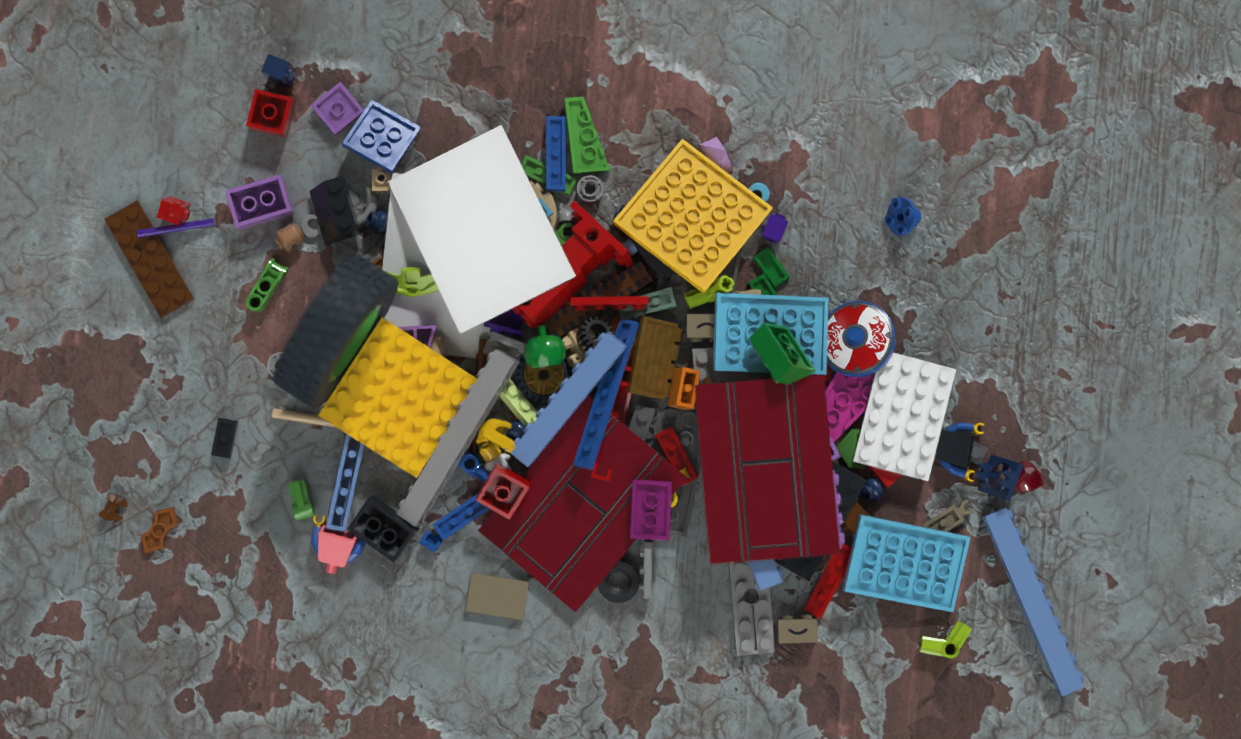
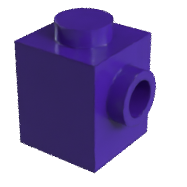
M779 213L771 214L761 237L778 245L789 221L785 220L786 217Z

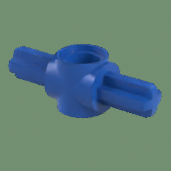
M468 452L459 461L458 466L472 478L477 477L482 483L485 482L489 472L483 468L484 464ZM469 461H475L473 469L469 470L466 468V464Z

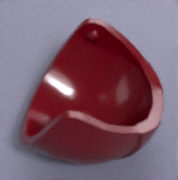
M1027 460L1020 462L1024 466L1014 490L1020 493H1027L1043 486L1044 480L1036 466Z

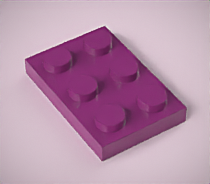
M633 479L630 538L670 540L672 481Z

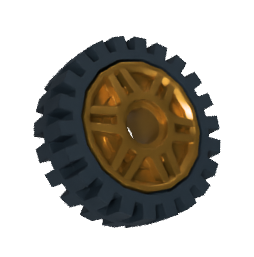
M523 355L516 368V382L520 391L531 401L542 404L548 403L549 396L554 392L558 394L562 389L559 387L565 378L570 379L573 375V372H571L572 367L569 365L567 357L560 365L531 368L526 363ZM542 370H547L550 373L547 380L539 378V373Z

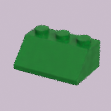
M763 323L750 336L749 339L753 344L754 350L759 353L762 363L768 367L772 373V378L777 383L791 384L816 371L788 327Z

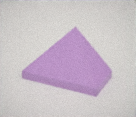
M717 137L699 145L704 156L727 173L733 172L726 150Z

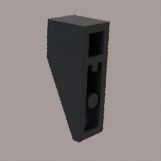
M627 235L644 262L654 273L653 276L661 281H664V279L669 280L674 270Z

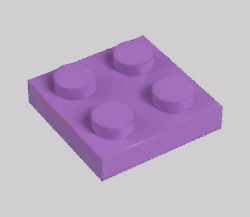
M341 82L311 105L335 136L359 118L364 111Z

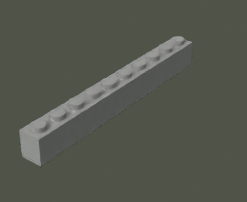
M495 349V351L488 355L486 366L478 372L477 381L469 387L467 391L468 396L465 401H461L458 405L456 416L449 420L447 431L439 437V444L426 466L423 467L418 475L417 481L411 484L406 499H403L398 505L397 515L415 527L423 524L458 466L459 461L464 456L520 363L501 350Z

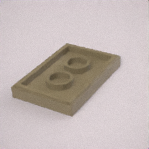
M472 573L466 611L523 620L529 582Z

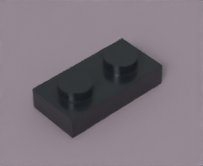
M218 417L211 455L231 459L239 421Z

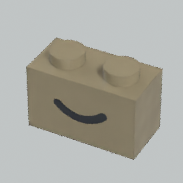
M687 314L686 339H691V342H702V339H710V342H714L715 314Z
M781 615V619H777V642L818 643L817 619L812 618V615H801V618L794 619L793 615Z

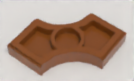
M174 507L154 512L152 527L149 531L140 535L145 554L165 549V538L168 532L179 525Z

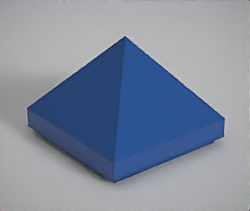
M428 530L419 541L425 549L436 552L443 542L442 538Z

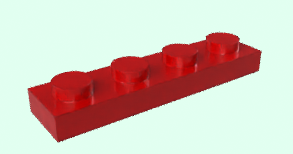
M648 296L570 297V304L576 311H585L587 307H594V310L598 311L606 310V307H614V310H625V307H633L634 310H644L646 306H649Z
M841 544V554H832L803 610L820 619L847 570L852 548L845 544Z

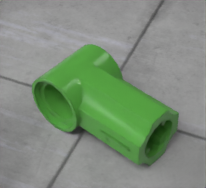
M300 480L289 483L293 502L292 511L295 520L315 516L314 505L309 498L306 481Z

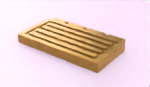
M641 316L628 382V393L664 400L665 396L669 397L671 383L667 382L668 379L672 380L674 368H676V365L671 364V361H677L680 346L674 344L675 342H681L683 329L678 328V324Z

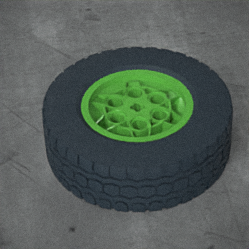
M353 255L348 258L324 284L299 320L277 362L273 374V382L311 408L317 409L323 405L342 379L381 317L385 318L398 289V280L362 256Z

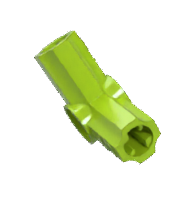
M724 275L716 279L704 294L698 289L685 293L684 297L689 309H693L707 302H715V293H728L732 291L734 281L732 278Z
M957 620L945 640L922 635L919 652L955 658L972 629ZM948 644L954 646V651L951 654H946L945 647Z

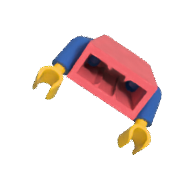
M315 515L313 521L316 526L313 527L311 544L318 555V560L327 563L325 571L335 574L337 573L338 566L345 567L347 563H352L361 555L366 543L349 531L343 532L326 528V517L323 515L322 522L318 523V515Z

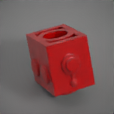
M172 196L166 197L161 200L156 218L180 225L189 219L191 203Z

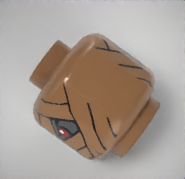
M288 224L276 232L277 239H275V242L280 250L284 248L287 252H290L303 244L302 239L305 237L298 225Z

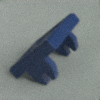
M991 454L988 463H978L977 466L980 468V471L974 472L976 477L981 480L977 490L1010 501L1024 465ZM1004 464L1001 471L993 472L997 465ZM1001 474H1003L1005 476V479H1000L999 483L998 478ZM990 478L995 480L994 490L989 485Z

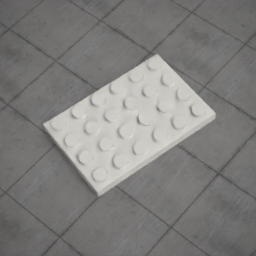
M893 353L887 364L874 374L852 462L929 481L956 369Z

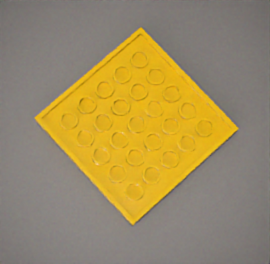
M682 139L613 220L612 224L704 294L769 215L773 207Z
M381 317L318 416L417 478L438 446L439 437L447 431L449 420L456 416L458 405L461 401H465L468 396L467 391L469 387L475 384L477 378Z

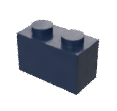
M268 54L261 70L267 79L289 87L290 83H294L297 75L290 62Z

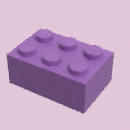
M281 174L225 191L235 226L239 230L295 214L285 179Z

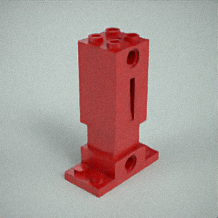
M576 201L570 205L571 216L576 224L572 228L574 234L561 246L576 277L511 308L516 315L520 314L524 319L523 321L530 328L534 326L538 330L537 326L544 325L570 300V297H573L587 283L585 277L599 263L605 266L613 258L620 266L624 264L629 268L633 264L629 251Z

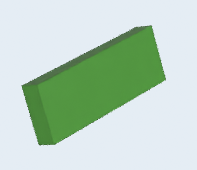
M525 155L521 166L526 176L546 186V164ZM566 174V190L561 193L570 197L578 179Z

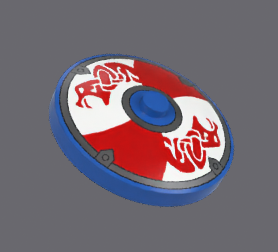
M852 301L838 306L828 314L827 364L833 370L848 377H865L874 374L887 364L895 349L896 332L891 319L880 307L865 301Z

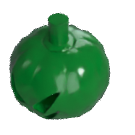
M545 325L537 326L539 336L531 338L524 346L526 363L531 368L562 364L566 358L567 350L564 341L558 336L546 335Z

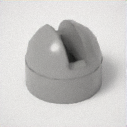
M563 210L559 215V223L574 224V218L571 216L572 212L570 210Z

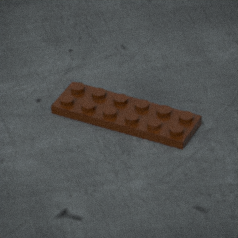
M138 200L104 219L160 318L167 316L195 299L159 235L138 238L137 230L154 228Z

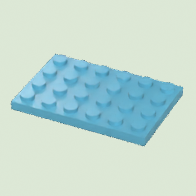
M715 293L713 371L771 373L768 367L762 363L761 356L754 350L753 344L749 339L763 323L788 327L816 370L813 374L826 375L828 298Z
M859 514L842 590L844 592L954 612L971 537Z

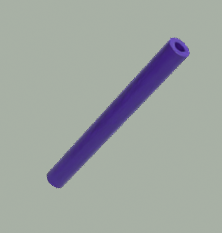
M214 218L186 222L180 225L173 224L137 230L138 238L215 226Z

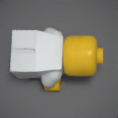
M492 442L482 443L479 452L484 461H486L483 468L487 472L492 470L496 462L513 471L508 463L511 457L509 452L501 453L500 448Z

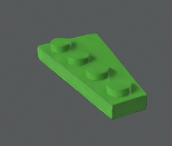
M584 97L565 98L564 106L572 175L610 171V166L607 163Z

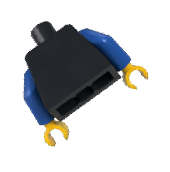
M957 423L947 427L946 431H941L936 449V458L940 459L941 465L949 473L964 477L970 482L975 481L969 478V474L975 472L969 468L975 435L984 433L979 432L977 427L984 426L983 423L974 425L972 423Z

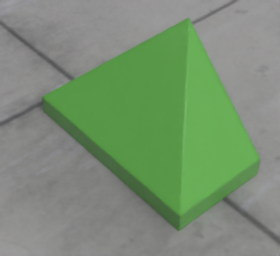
M852 429L836 448L849 468L864 469V464L852 462L860 430Z

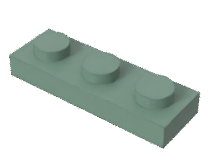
M670 287L642 295L649 298V306H646L644 310H634L633 307H625V310H619L621 319L632 320L677 307L674 289Z

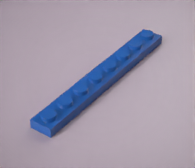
M619 320L615 336L628 347L599 382L573 463L577 467L593 470L639 323L636 321Z

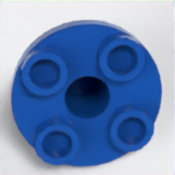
M893 198L888 207L884 222L894 234L904 236L909 234L914 227H917L921 221V212L918 208H915L914 203L909 198Z

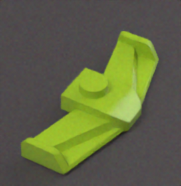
M402 267L401 275L387 272L398 280L397 294L407 297H418L439 291L432 274L422 275L421 267Z

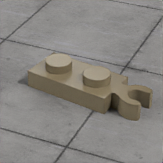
M963 500L958 508L953 504L921 526L948 532L965 521L962 515H969L974 512V509L971 508L966 511L964 505L969 501Z

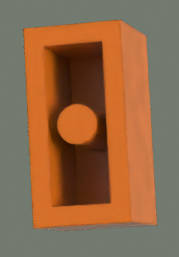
M686 367L674 368L667 406L682 410L694 409L696 399L695 385L699 383V370Z

